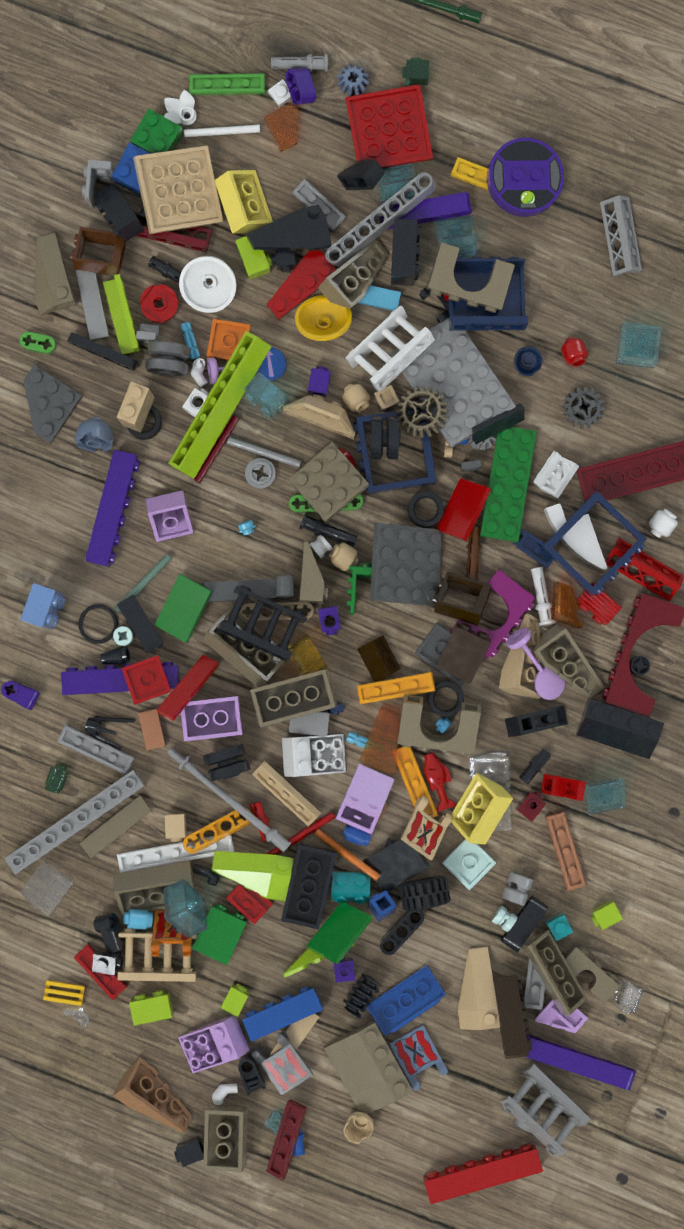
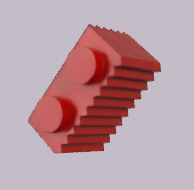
M584 591L576 600L579 602L577 606L585 613L589 611L593 615L592 619L599 625H607L622 608L604 591L598 596L596 594L590 596Z

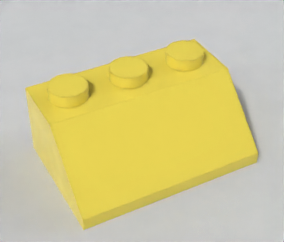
M231 170L215 180L232 234L247 233L273 222L256 170Z
M476 773L452 812L451 816L453 819L451 823L469 843L485 845L512 802L513 797L501 785Z

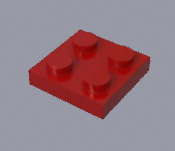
M159 655L121 668L134 705L172 692Z

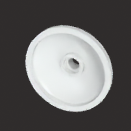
M213 256L197 257L191 260L181 272L179 287L182 297L188 305L198 311L205 313L218 312L231 303L236 293L235 275L229 265L219 258ZM211 278L213 283H208L206 279Z

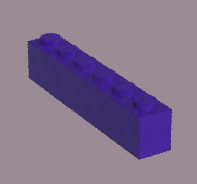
M115 449L113 451L85 558L86 562L109 568L115 562V545L118 546L120 543L121 535L119 530L125 524L126 516L123 515L125 508H129L131 500L128 495L130 490L134 489V472H138L140 461L135 454Z
M162 662L170 688L174 689L179 683V666L174 665V662ZM107 665L103 670H97V666L85 667V671H78V667L66 668V672H61L62 695L129 692L121 668L116 669V665Z

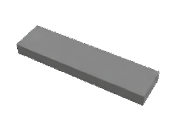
M76 270L90 340L108 338L109 332L97 275L93 272Z
M66 724L57 740L58 743L127 775L135 757Z

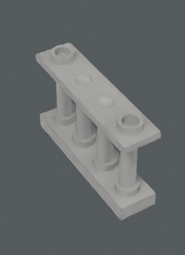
M535 1064L527 1066L522 1072L526 1076V1081L513 1098L508 1096L502 1098L499 1102L503 1105L506 1112L513 1114L546 1146L548 1153L556 1157L564 1155L566 1151L560 1145L574 1126L586 1125L590 1118ZM535 1085L540 1090V1095L525 1112L518 1103L531 1086ZM550 1099L554 1103V1108L540 1126L532 1117L544 1101ZM563 1112L569 1121L554 1140L546 1131L558 1115Z

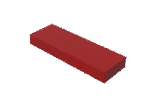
M87 944L73 958L104 992L114 1000L127 988V985L123 980H118L117 974L109 975L92 972L95 950L90 944Z

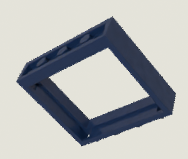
M413 408L408 410V416L415 414ZM418 409V411L420 412V414H421V413L425 414V410L423 411V410ZM397 411L356 417V423H353L354 432L359 436V441L356 442L357 452L362 454V460H359L360 470L365 472V480L370 485L365 489L368 491V495L432 485L437 482L430 438L426 432L424 438L420 437L427 477L373 486L363 423L371 422V417H382L383 420H387L388 417L401 416L397 414ZM427 420L422 421L418 426L427 425Z
M596 491L541 549L590 596L594 594L598 596L605 589L604 583L607 580L612 581L619 574L617 570L621 566L625 568L632 561L630 557L635 552L638 554L644 549L645 545L643 543L647 539ZM598 502L637 541L592 586L552 547Z

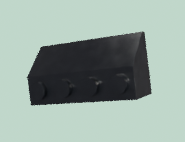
M587 699L576 735L650 759L659 742L664 723L593 699Z

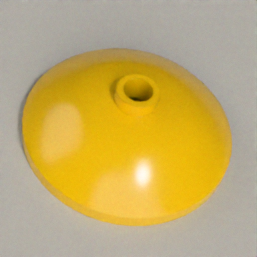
M324 295L315 296L304 301L295 313V324L298 331L303 336L316 341H328L338 338L349 329L352 323L351 309L329 302Z

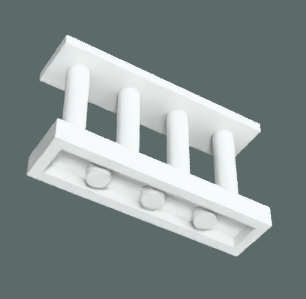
M401 305L396 310H393L389 317L345 357L352 368L359 364L372 376L370 381L379 393L435 341L428 328L424 327L421 331H418L406 320L408 316ZM399 325L414 337L407 344H404L392 333ZM385 338L400 350L394 357H390L378 346ZM371 351L386 363L378 371L364 359Z

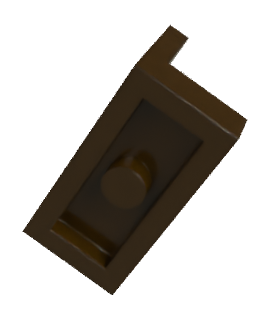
M384 635L358 648V652L374 682L401 669Z

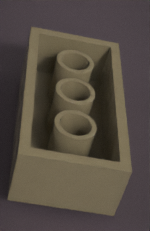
M327 669L250 690L260 728L337 707Z

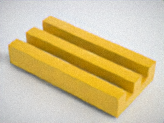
M46 980L43 1000L82 1006L84 985ZM50 985L80 990V993L50 989ZM49 993L77 997L79 1000L49 996Z

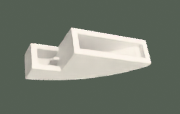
M560 503L544 509L547 520L555 533L566 522ZM586 514L560 540L583 562L602 571L607 569V565L589 514Z

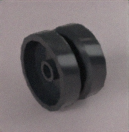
M371 417V459H381L383 457V447H386V457L388 460H398L401 439L399 417H388L386 429H383L382 417Z
M244 744L203 755L205 765L218 764L219 766L208 771L210 782L219 779H229L240 775L239 773L251 770L248 760L244 759L236 762L235 759L246 754Z

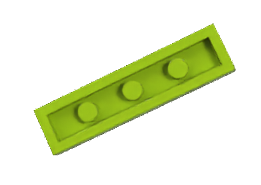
M120 274L114 275L115 279L103 282L121 354L127 356L141 352L136 339V331L123 280Z

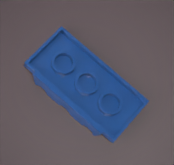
M426 965L366 1007L384 1036L391 1032L398 1031L440 1002L439 1000L446 996V994Z

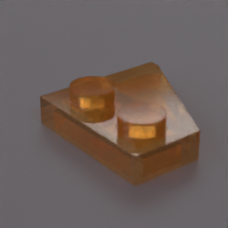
M294 103L264 117V121L280 152L298 144V105Z
M559 581L553 583L551 619L577 629L582 628L583 622L578 621L576 611L579 609L574 599L572 586Z

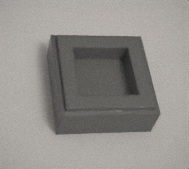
M480 460L460 464L461 472L475 471L481 468Z

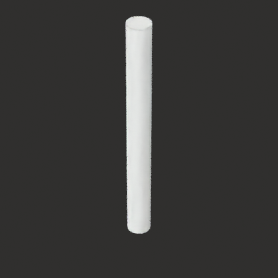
M260 124L184 130L185 137L256 133L260 132Z

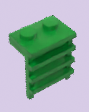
M361 563L360 567L349 566V573H352V578H348V584H352V589H348L347 596H351V601H347V607H351L350 615H354L356 577L371 578L372 564Z

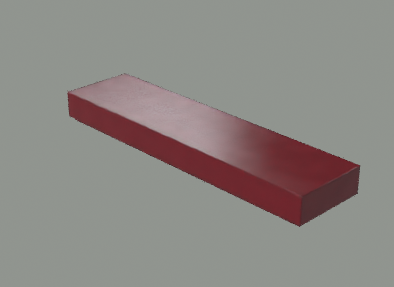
M292 1099L287 1101L266 1172L281 1180L286 1178L307 1110L306 1106Z

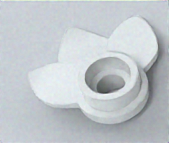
M184 90L180 95V99H164L165 108L168 112L164 115L165 118L176 124L181 123L183 125H191L196 121V111L193 109L195 101L189 92ZM189 114L191 117L185 119L184 115Z

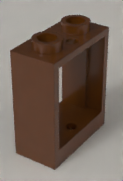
M80 227L79 234H75L74 245L76 247L75 250L71 251L70 261L73 262L74 270L114 276L120 274L127 243L123 241L121 236L117 238L114 232ZM85 242L115 246L111 263L82 259Z

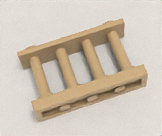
M124 928V931L119 932V937L126 938L125 967H123V970L118 971V980L196 982L197 971H193V968H191V956H183V968H181V971H173L171 967L172 944H164V967L162 970H154L151 955L153 931H135V929ZM192 929V939H196L198 932H193ZM133 937L145 938L144 967H142V970H134L135 967H133Z

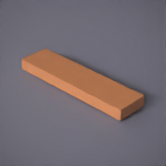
M564 811L545 816L567 891L586 886Z

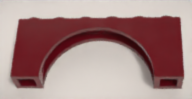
M642 593L639 594V597L636 596L633 601L632 607L635 609L633 615H629L626 625L628 629L626 633L622 634L620 640L622 647L620 651L616 652L614 658L616 665L609 672L608 680H610L608 688H604L602 698H604L603 703L650 718L656 699L647 696L635 684L629 666L631 650L636 640L650 628L661 625L680 627L684 617V607Z

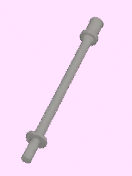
M172 747L168 750L167 754L180 764L179 770L187 769L266 835V841L272 842L283 853L287 850L291 842L279 834L278 829H270L215 782H210V779L190 763L191 756L184 758Z

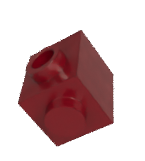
M529 791L515 809L532 822L546 803L543 802L544 797L537 791L534 793Z

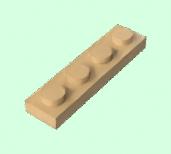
M264 761L252 774L308 827L321 814L267 762Z

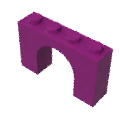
M500 570L496 571L487 584H490V590L501 597L506 603L508 616L503 626L497 630L488 631L461 620L457 621L459 624L463 622L472 627L471 630L476 632L483 631L489 635L488 638L491 639V643L484 655L486 659L489 656L493 658L499 651L497 646L500 642L503 641L505 643L511 635L509 632L513 626L517 627L523 620L521 615L525 611L529 612L535 605L532 602L535 597Z

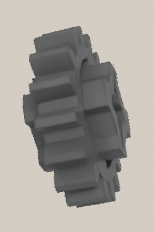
M578 387L576 388V393L573 391L569 393L571 398L566 397L564 399L568 404L562 406V408L567 409L563 415L569 416L567 422L573 421V427L580 424V429H583L584 425L590 428L591 422L596 425L598 423L596 418L601 419L603 417L600 412H603L605 408L600 407V405L604 403V400H598L600 394L594 395V389L588 392L587 387H584L583 391ZM585 396L591 398L592 401L586 399ZM576 398L577 404L571 408L572 401ZM582 404L584 407L587 406V410L585 412L583 409L580 410V406ZM596 408L595 415L591 418L590 412ZM574 415L581 417L582 420L576 418Z

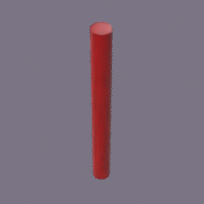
M331 811L309 827L289 838L288 841L291 842L289 847L335 819L334 813ZM275 847L267 852V854L278 855L282 853V850Z

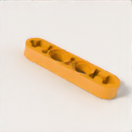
M234 810L188 835L183 841V847L187 853L196 854L248 826L251 822L247 819L245 821L239 819L240 813ZM233 817L235 818V820H237V826H235V823L232 819ZM225 821L232 824L231 828L227 831L221 829V825ZM213 831V839L206 840L204 838L205 832ZM198 836L201 837V840L204 842V844L201 845ZM190 841L195 843V848L188 847Z

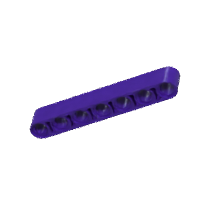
M526 1034L527 1039H531L532 1051H529V1055L526 1056L527 1058L622 1089H631L636 1073L634 1069Z

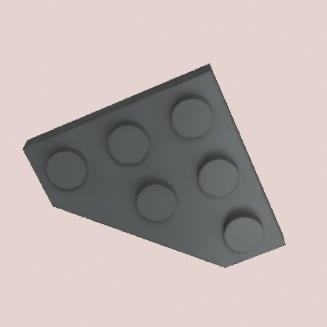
M33 365L23 380L33 430L36 435L52 444L82 399V396Z

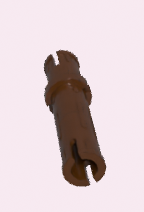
M473 527L469 535L468 544H466V548H468L466 578L476 581L478 577L479 549L482 546L480 545L481 528Z

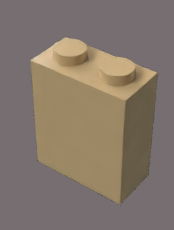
M130 382L116 417L123 426L141 433L155 398L151 390L137 383Z

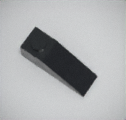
M564 705L505 718L508 737L521 736L568 724Z

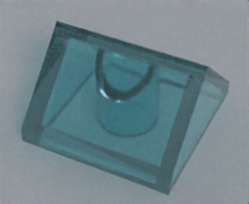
M623 778L585 785L584 798L588 815L626 807L625 781Z

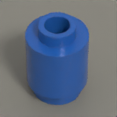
M346 824L343 835L346 836V841L360 846H368L372 834Z

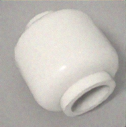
M665 508L664 510L656 511L649 521V525L652 528L650 532L659 538L661 536L669 537L678 525L677 516Z

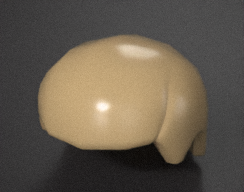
M354 1112L347 1117L344 1123V1136L350 1142L360 1144L363 1139L370 1138L374 1130V1123L367 1113Z

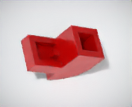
M544 774L540 793L583 801L586 782Z

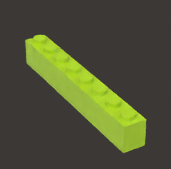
M247 331L244 333L169 461V465L191 478H195L272 346Z

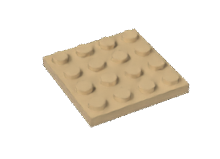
M208 146L133 157L149 234L223 222Z

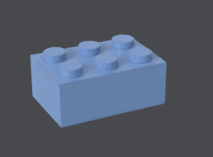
M33 583L20 620L52 630L59 621L57 614L59 609L64 607L66 599L63 597L65 594Z

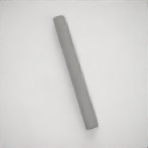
M229 437L227 442L229 445L300 468L302 462L301 460Z

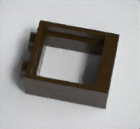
M447 572L445 578H441L439 582V594L435 593L432 604H435L434 612L478 626L490 595L491 585ZM448 588L478 596L474 610L444 602Z

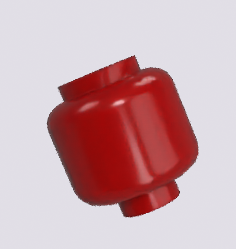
M568 338L561 347V353L566 364L578 367L586 362L589 354L582 339Z

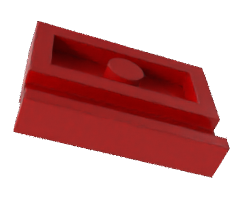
M238 884L226 897L254 925L273 905L269 899L260 896L259 893L251 889H246L241 884Z

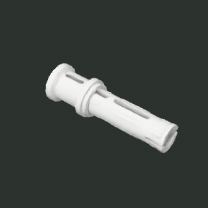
M543 567L533 568L531 572L538 604L535 609L538 611L540 619L538 624L539 626L555 624L556 621L553 620L551 610L553 605L548 599Z

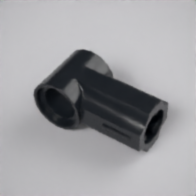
M114 913L96 916L93 922L95 931L102 935L107 953H115L123 949L117 930L120 922L118 916Z

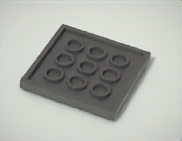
M374 523L370 601L435 606L432 602L435 593L439 594L442 532L436 529Z

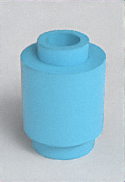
M129 909L128 912L124 913L123 923L127 924V928L146 930V928L152 927L153 913L148 912V910Z

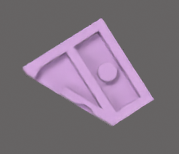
M553 999L534 1018L538 1023L547 1024L576 1033L588 1019L578 1009L569 1016L561 1014Z

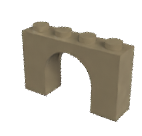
M441 242L426 288L431 290L430 294L440 297L441 294L449 296V300L455 302L464 300L467 301V305L476 308L478 305L484 306L486 311L496 313V310H502L515 265L496 259L486 286L477 292L465 291L458 286L454 278V266L460 248Z
M404 694L397 744H401L404 747H420L424 750L436 749L444 753L451 751L458 752L461 755H474L481 705L461 702L459 720L456 727L446 734H433L427 731L421 723L423 697Z

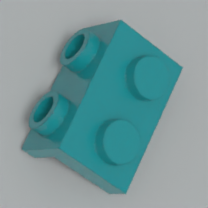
M332 871L331 901L337 903L347 901L357 904L369 902L370 876L366 873Z

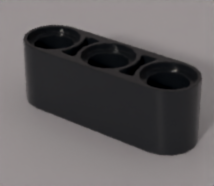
M532 895L518 913V918L513 927L503 935L501 942L517 953L547 912L548 906Z
M421 910L407 911L380 940L382 953L393 955L424 921V915ZM413 912L420 914V919L416 922L410 920V915ZM400 926L407 928V933L403 936H399L396 933L397 928ZM392 941L394 947L391 950H386L383 947L384 942Z

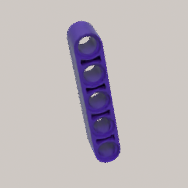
M463 192L424 199L401 219L418 220L417 224L469 215L472 213L469 193ZM395 204L392 212L398 211L400 204ZM384 216L379 217L380 224L384 222Z

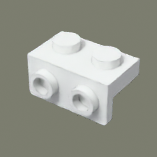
M553 451L541 471L537 474L534 483L542 491L559 498L579 466L563 458L558 452Z

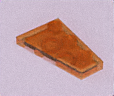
M383 707L380 708L359 761L390 774H396L399 714Z

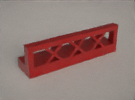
M618 538L605 559L606 565L612 567L615 564L614 561L610 560L615 554L621 558L632 545ZM643 551L638 554L635 552L630 557L632 561L625 568L621 566L617 570L669 602L681 587L684 579L682 574ZM628 566L637 567L639 572L632 573L629 571ZM644 576L654 577L655 582H647ZM667 585L673 590L668 594L662 590L661 586Z

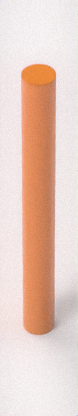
M320 829L314 834L316 837L375 881L378 880L380 877L378 872Z

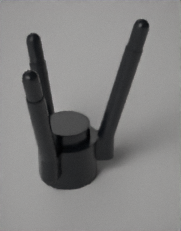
M89 717L86 722L85 732L90 733V736L96 737L118 750H121L122 747L99 735L102 732L112 735L117 734L115 731L103 728L104 723L101 721L134 723L135 721L134 719Z

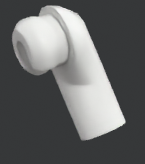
M202 358L196 359L191 369V376L200 388L208 383L203 376L205 361Z
M238 1084L219 1085L212 1095L214 1104L221 1105L227 1094L238 1093Z

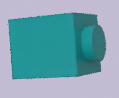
M562 912L545 921L555 941L573 933Z

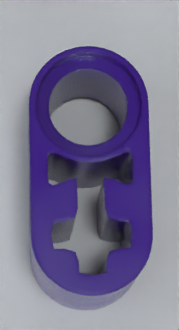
M307 68L288 69L285 78L292 102L295 105L314 103L316 91L309 70Z

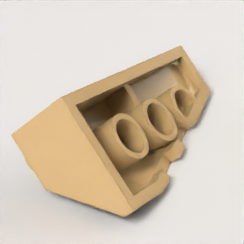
M525 614L519 629L528 628L530 630L531 638L526 645L537 661L541 662L534 651L541 638L540 626L538 624L540 620L530 614ZM522 647L514 650L510 649L501 671L499 689L514 695L540 699L534 684L539 670Z
M488 946L468 949L457 1009L460 1029L486 1030L500 1028Z

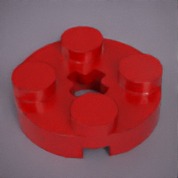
M166 285L150 286L142 293L140 298L142 313L151 322L164 324L170 321L178 311L179 302L176 294ZM162 299L164 306L156 308L154 302Z

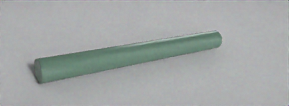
M166 554L121 601L131 595L136 596L172 558ZM117 605L113 608L117 613L121 612Z

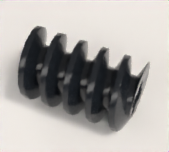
M363 973L361 976L364 981L357 980L359 988L353 986L352 989L355 993L348 992L350 1000L343 999L346 1004L344 1008L357 1018H361L359 1011H366L364 1005H370L368 998H375L373 992L379 993L380 990L377 986L383 987L375 979Z

